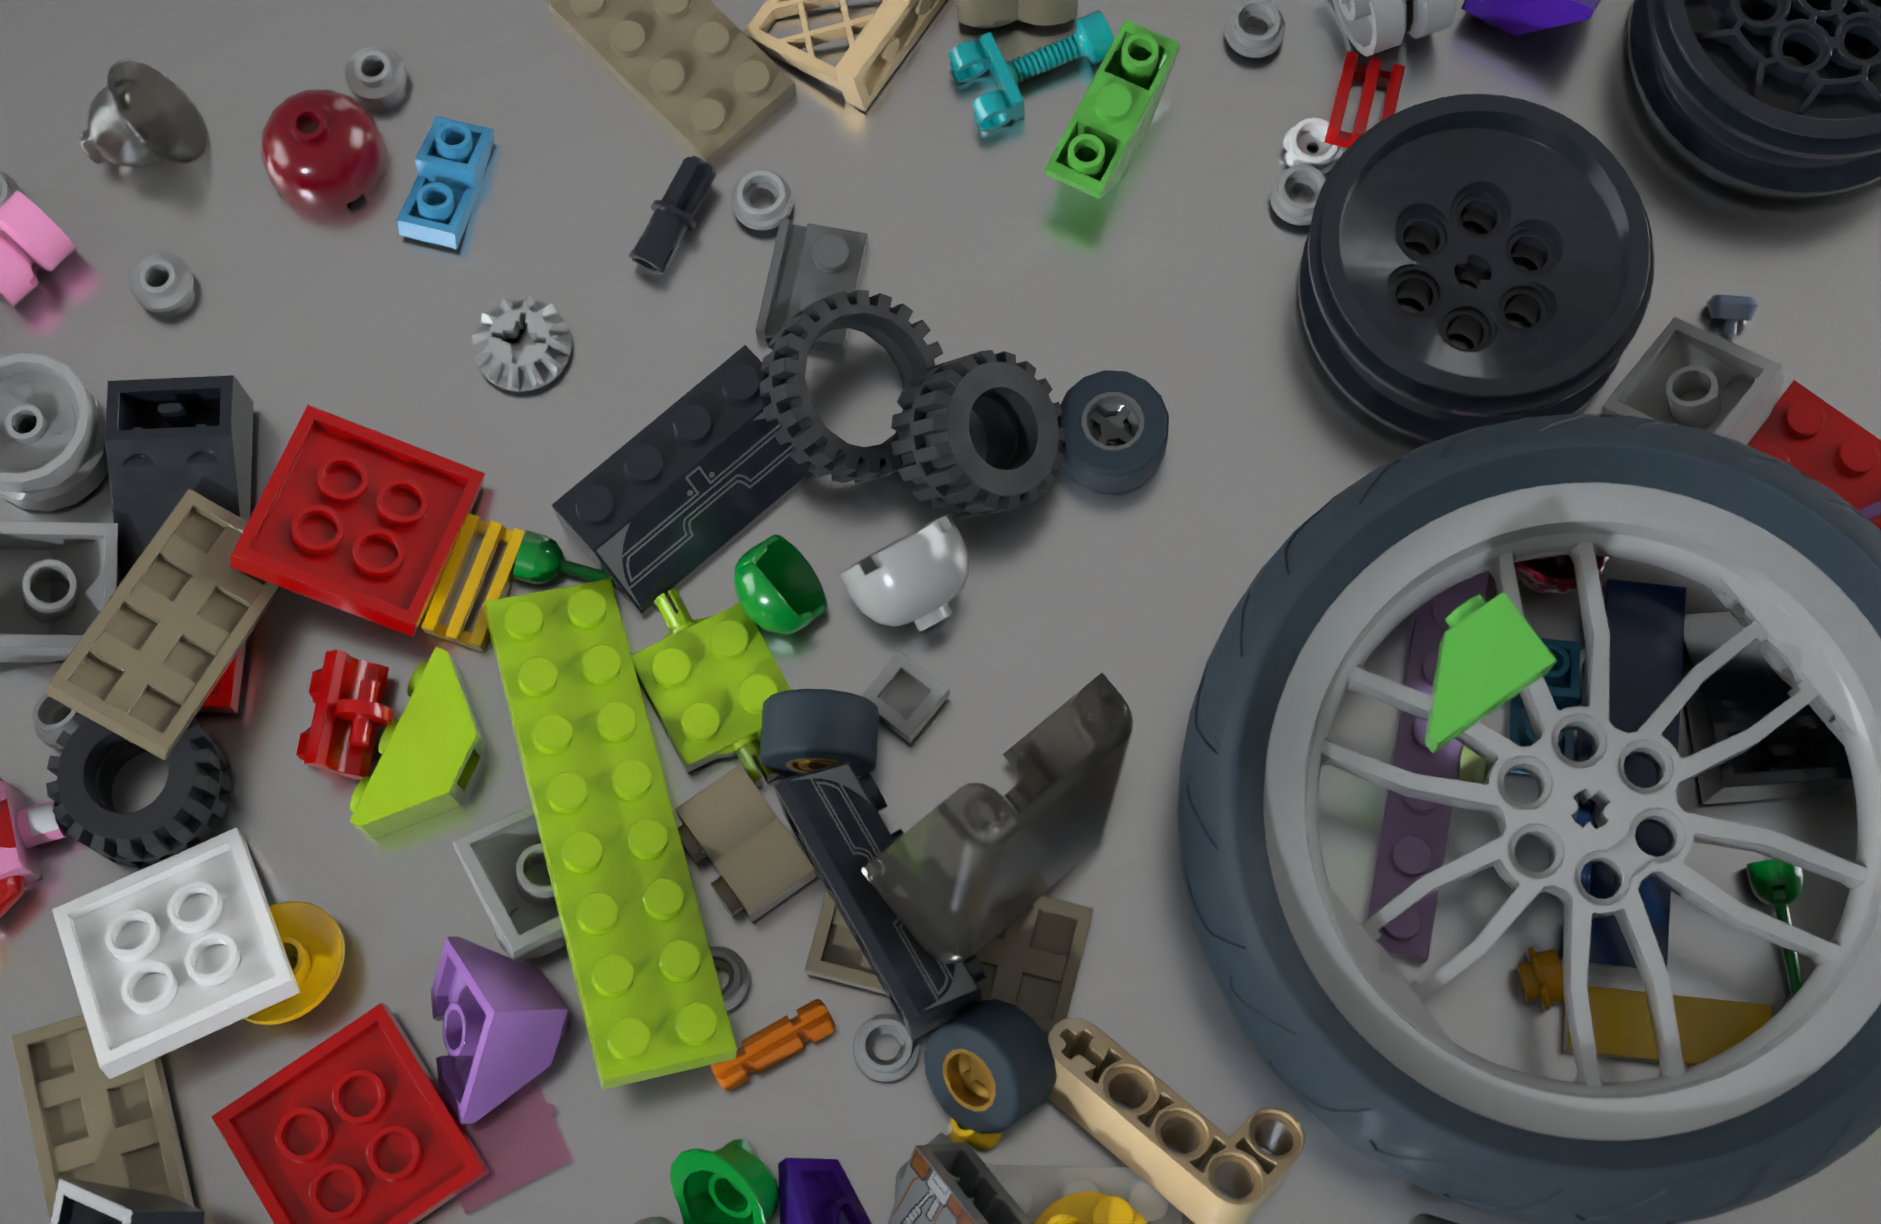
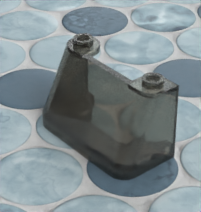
M1102 672L1003 754L1010 764L1016 761L1018 769L1017 781L1012 789L1004 795L1005 798L994 788L983 783H969L962 786L860 870L924 950L934 959L945 964H959L970 958L1100 844L1105 836L1132 733L1133 717L1125 699Z

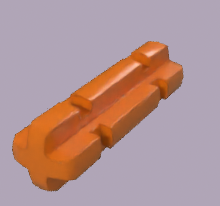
M814 999L796 1010L798 1015L789 1020L786 1015L740 1041L742 1047L737 1049L735 1059L710 1065L720 1086L726 1091L733 1090L750 1080L748 1074L756 1070L758 1074H761L805 1049L804 1042L812 1039L813 1043L833 1033L835 1022L825 1004L820 999Z

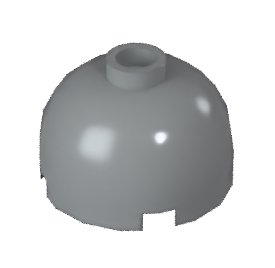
M949 513L926 524L927 527L922 530L905 535L853 564L849 569L837 574L848 595L863 614L876 623L892 627L914 621L919 632L953 614L947 602L952 600L964 588L969 574V558L963 538Z

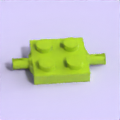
M678 589L668 591V600L664 593L654 600V603L659 608L670 632L661 641L632 654L631 657L637 679L686 772L688 773L714 759L738 756L746 773L756 787L763 785V777L766 783L770 782L777 776V773L763 766L760 759L763 703L771 695L791 689L755 622L746 616L739 603L711 617L693 620Z

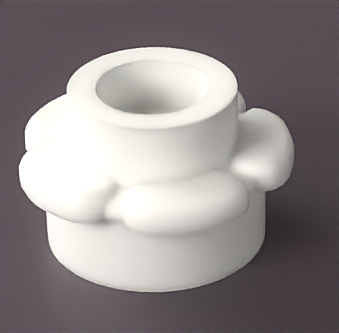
M1307 118L1300 121L1286 133L1283 147L1287 150L1285 161L1289 167L1309 165L1318 169L1323 175L1331 171L1335 165V160L1342 156L1343 147L1324 142L1328 121L1321 118ZM1314 145L1318 148V151L1310 153L1307 151V147Z

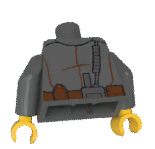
M951 1118L950 1122L953 1131L947 1136L940 1132L928 1144L915 1146L910 1159L900 1167L896 1174L895 1203L888 1224H1033L972 1149L986 1151L993 1148L999 1142L1003 1132L980 1134L962 1127ZM1058 1214L1053 1216L1047 1224H1082V1222L1071 1215Z

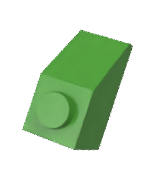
M1504 591L1488 603L1484 601L1481 595H1477L1462 604L1445 619L1451 628L1445 632L1439 645L1424 742L1433 754L1542 678L1556 662L1554 656Z

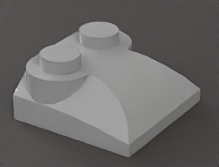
M1674 317L1603 404V413L1605 415L1636 416L1686 425L1747 445L1773 410L1774 403L1785 380L1783 365Z
M532 805L453 841V847L495 927L496 939L500 947L511 956L513 962L537 959L566 945Z

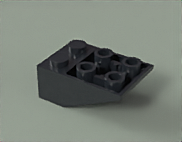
M234 375L108 381L105 445L114 523H118L117 558L120 581L128 574L188 489L193 490L248 522L251 502L254 402Z
M1729 611L1685 614L1683 678L1697 664L1744 629ZM1746 647L1705 680L1686 702L1694 753L1748 730L1791 698L1787 692L1792 687L1771 668L1758 647L1753 651ZM1807 704L1749 750L1699 775L1698 780L1702 804L1831 795L1853 780L1844 745Z

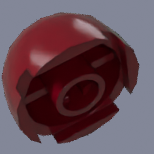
M305 90L288 97L273 110L262 131L261 157L270 182L292 207L311 214H337L349 209L347 203L355 201L362 194L367 198L376 190L386 170L387 148L374 118L354 98L334 90Z

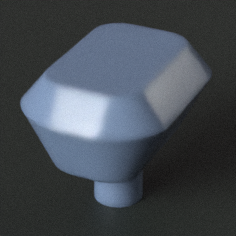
M1713 295L1706 302L1711 318L1725 319L1723 335H1736L1737 320L1751 321L1759 306L1754 297Z

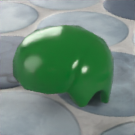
M772 535L750 548L741 556L735 566L733 582L737 600L746 616L766 631L786 635L795 633L808 626L811 621L827 608V600L822 584L811 564L797 547L780 535Z

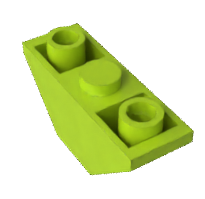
M435 647L428 662L421 661L415 668L407 688V695L410 696V699L400 719L393 718L391 725L386 726L380 739L378 750L382 756L372 776L363 777L353 792L349 807L353 814L349 822L363 835L377 839L460 807L489 749L460 668L448 651L439 647Z

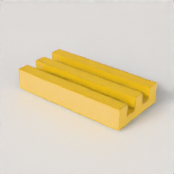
M469 513L421 628L424 632L484 652L490 638L485 616V602L473 632L469 633L463 630L499 542L507 544V547L485 601L506 598L514 579L515 561L526 531L517 528L510 530L501 523L492 520L490 523L482 521L479 516ZM479 535L483 536L484 539L450 623L445 625L443 623Z

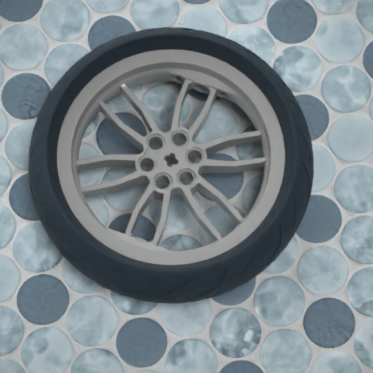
M1567 414L1521 418L1505 423L1472 428L1428 443L1376 468L1334 496L1327 504L1299 526L1258 572L1230 614L1206 662L1188 719L1180 761L1177 809L1181 869L1191 917L1209 969L1233 1017L1263 1062L1299 1103L1341 1140L1385 1170L1444 1199L1490 1215L1532 1224H1679L1711 1218L1765 1200L1816 1175L1865 1142L1869 1136L1881 1127V530L1831 489L1786 462L1739 441L1686 425L1636 416L1605 414ZM1570 556L1575 568L1586 645L1582 706L1558 710L1545 679L1542 677L1520 692L1536 736V742L1533 745L1520 747L1481 722L1476 723L1456 737L1457 741L1492 765L1484 784L1415 774L1333 744L1328 739L1335 715L1347 691H1358L1428 722L1432 695L1368 672L1363 666L1383 639L1416 609L1450 587L1475 575L1489 571L1495 578L1497 594L1499 595L1504 591L1524 617L1514 563L1543 557ZM1595 556L1633 560L1657 566L1694 580L1710 588L1744 628L1697 664L1640 728L1632 733H1626L1614 728L1609 721L1610 632ZM1746 647H1749L1751 651L1758 647L1771 668L1792 687L1787 692L1791 698L1748 730L1688 757L1680 758L1677 750L1662 736V732L1705 680ZM1809 704L1844 745L1848 756L1857 802L1858 833L1855 863L1775 830L1684 812L1678 805L1676 789L1679 785L1746 752ZM1566 730H1577L1583 733L1589 739L1592 746L1590 759L1584 762H1574L1567 759L1558 747L1559 733ZM1640 755L1653 763L1657 775L1653 787L1641 788L1634 786L1628 781L1623 767L1626 757ZM1327 765L1334 766L1407 797L1491 814L1497 820L1499 837L1424 875L1360 925L1330 887L1325 870L1318 824V794L1321 767ZM1517 770L1533 776L1539 789L1537 800L1533 803L1522 804L1510 799L1504 789V776L1509 772ZM1578 797L1583 805L1589 799L1598 804L1601 811L1594 818L1599 827L1598 829H1595L1590 821L1583 827L1574 821L1572 815L1578 809L1574 798ZM1651 822L1663 828L1669 841L1668 849L1664 856H1650L1640 849L1635 838L1636 828L1639 823ZM1532 837L1545 844L1550 855L1548 868L1542 872H1531L1519 865L1515 857V846L1518 840ZM1693 842L1758 852L1844 884L1850 889L1833 939L1830 942L1752 909L1696 872L1684 862L1689 855ZM1590 863L1600 864L1612 873L1615 880V889L1610 898L1598 899L1589 895L1584 890L1581 883V872L1584 865ZM1491 866L1495 867L1502 880L1512 888L1510 895L1469 946L1422 984H1419L1417 980L1410 984L1393 959L1377 942L1381 937L1378 931L1427 895ZM1647 878L1655 880L1726 925L1808 956L1817 965L1795 996L1760 1029L1721 1054L1691 1067H1688L1683 1062L1670 977L1638 891L1641 881ZM1546 891L1556 895L1564 903L1563 996L1577 1070L1574 1082L1540 1077L1517 1071L1466 1050L1449 1038L1422 1004L1429 996L1483 956L1539 892ZM1610 915L1616 917L1641 975L1661 1067L1658 1077L1636 1081L1604 1083L1599 1075L1587 990L1592 919Z

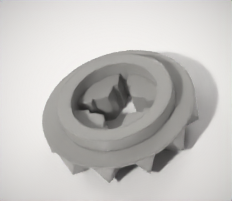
M529 294L523 300L510 301L503 298L500 306L490 313L482 312L481 323L476 333L472 334L474 360L479 370L491 383L510 391H530L550 383L564 369L571 352V335L563 317L557 312L552 303L547 305L536 301ZM523 323H526L531 339L540 343L525 345L516 363L511 345L502 340L506 341V338H516L519 334V329H523Z

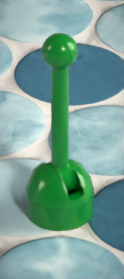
M526 530L522 538L513 572L514 579L534 584H544L555 578L560 572L592 581L610 579L602 570L564 560L563 552L554 539Z
M1777 859L1746 864L1749 884L1753 894L1761 902L1775 907L1778 920L1792 925L1788 904L1798 898L1803 889L1804 875L1802 868ZM1782 947L1791 994L1787 998V1004L1800 990L1803 983L1797 952Z

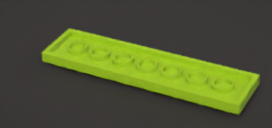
M611 579L485 601V616L602 1090L735 1059L737 1053L736 1043Z

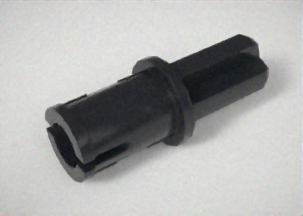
M696 156L687 157L683 160L662 200H654L651 205L654 213L636 246L629 254V257L636 264L657 275H664L667 270L666 267L686 231H693L697 225L693 217L716 177V170L712 165Z

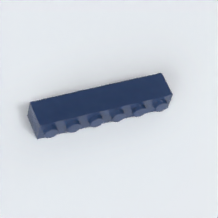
M1608 579L1601 589L1610 632L1609 721L1614 728L1626 733H1632L1640 728L1682 680L1686 587ZM1585 660L1583 661L1580 673V698H1582ZM1680 711L1662 732V736L1672 744L1677 752ZM1577 731L1576 760L1586 761L1592 755V746L1589 739L1583 733ZM1631 755L1625 758L1623 767L1628 781L1634 786L1641 788H1651L1655 785L1657 775L1651 761L1640 755ZM1578 797L1574 798L1578 805V809L1572 815L1574 821L1582 825V827L1590 821L1593 827L1598 829L1599 827L1594 820L1595 816L1601 811L1598 804L1589 799L1583 805ZM1651 822L1639 823L1636 828L1635 838L1640 849L1650 856H1664L1668 849L1669 841L1663 828ZM1590 863L1584 865L1581 872V883L1584 890L1589 895L1598 899L1610 898L1615 889V880L1612 873L1600 864ZM1647 878L1641 881L1638 891L1667 968L1671 890L1655 880ZM1610 915L1592 919L1588 974L1642 980L1616 917Z

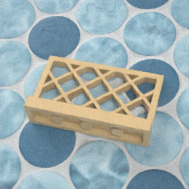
M766 0L743 33L763 52L841 90L847 103L863 111L868 109L946 1L882 0V4L874 14L851 20L847 3L849 0ZM840 3L844 22L810 30L807 11ZM799 14L803 33L780 39L767 33L777 19ZM847 37L849 49L836 67L816 58L814 46ZM806 48V49H807V53L804 52V51H802L801 49Z

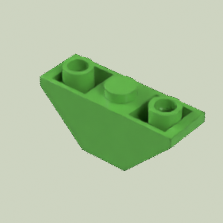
M1125 19L1045 167L1044 174L1101 199L1124 176L1145 137L1178 55L1180 43Z

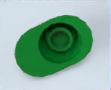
M746 1139L732 1140L723 1147L713 1151L699 1148L685 1150L671 1164L669 1178L674 1196L680 1208L683 1224H769L777 1210L779 1199L777 1181L769 1167L753 1153Z

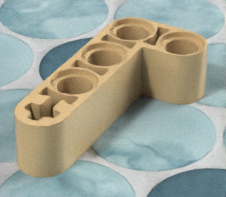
M1080 1018L1063 1019L1053 1026L1047 1037L1055 1060V1083L1048 1099L1195 1224H1248L1283 1186L1305 1146L1306 1134L1302 1124L1293 1114L1276 1107H1266L1257 1110L1229 1137L1099 1027L1088 1020ZM1113 1100L1122 1101L1128 1104L1132 1109L1122 1108L1121 1106L1117 1105ZM1164 1143L1175 1145L1184 1154L1172 1151ZM1259 1146L1267 1147L1268 1149L1272 1150L1275 1153V1155L1266 1153ZM1217 1187L1227 1189L1228 1191L1232 1192L1237 1199L1225 1196L1218 1190Z

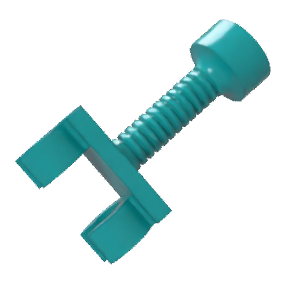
M1097 10L1076 19V31L1072 36L1069 35L1066 36V39L1062 38L1061 41L1052 42L1050 46L1040 47L1039 51L1035 49L1033 53L1023 54L1022 57H1017V60L1014 58L1011 62L1004 60L991 32L981 35L979 40L966 41L954 47L948 53L951 60L949 65L958 82L973 80L990 69L999 90H993L981 95L972 103L975 109L973 115L981 131H993L1006 125L1012 119L1016 121L1025 117L1024 99L1016 85L1018 80L1022 82L1024 79H1029V76L1034 77L1035 74L1039 75L1040 71L1043 73L1046 70H1051V67L1055 68L1057 65H1062V62L1065 64L1068 60L1072 61L1073 58L1077 59L1079 56L1088 57L1092 64L1103 61L1114 41L1112 31L1103 13Z

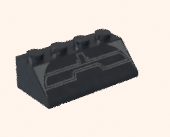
M746 345L551 505L565 532L592 562L611 579L619 592L642 617L656 607L654 600L664 593L667 598L669 590L679 588L813 475V473L809 472L811 462L807 461L798 464L789 456V453L794 448L792 443L788 442L780 445L773 435L781 426L777 419L767 422L763 408L772 403L771 397L760 396V382L769 377V373L761 371L762 362Z
M849 761L785 778L773 785L784 816L912 1041L950 1020L976 1002L982 1001V991L977 983L987 978L985 972L968 943L956 948L944 925L953 921V918L934 885L924 891L911 870V868L920 864V861L902 829L890 834L878 812L885 809L887 804L871 775L866 773L858 778Z

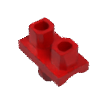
M340 650L326 651L323 668L312 672L309 694L313 699V703L316 704L311 727L305 732L300 733L296 753L299 759L304 760V764L356 780L369 776L377 728L391 725L394 710L382 705L389 667L356 659Z

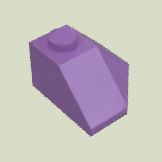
M446 937L431 989L433 1019L444 1018L443 1039L448 1051V1056L436 1058L438 1085L461 1124H474L552 1065L559 1039L564 1036L567 1030L568 1008L542 971L518 961L513 962L509 957L461 937Z

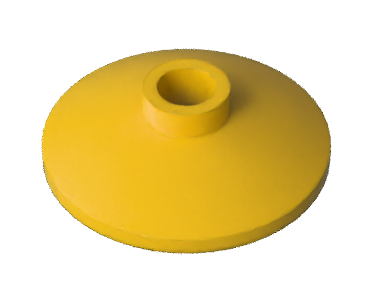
M287 901L269 906L290 966H295L292 971L300 993L243 1019L261 1025H275L295 1020L322 1002L336 984L345 958L343 934L336 921L325 910L314 904L302 901Z

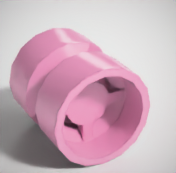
M18 190L0 206V296L12 307L20 303L39 285L36 272L40 269L52 272L76 249V246L69 237L37 205Z

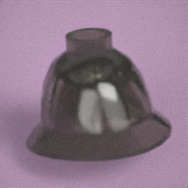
M131 59L119 60L110 67L106 86L99 91L91 102L87 118L88 129L80 134L82 148L93 162L102 164L109 160L113 164L123 167H142L158 163L162 160L177 164H187L203 155L207 145V130L203 118L188 95L162 72L150 65Z

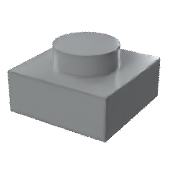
M899 650L862 696L878 706L879 720L911 743L948 698L950 688Z

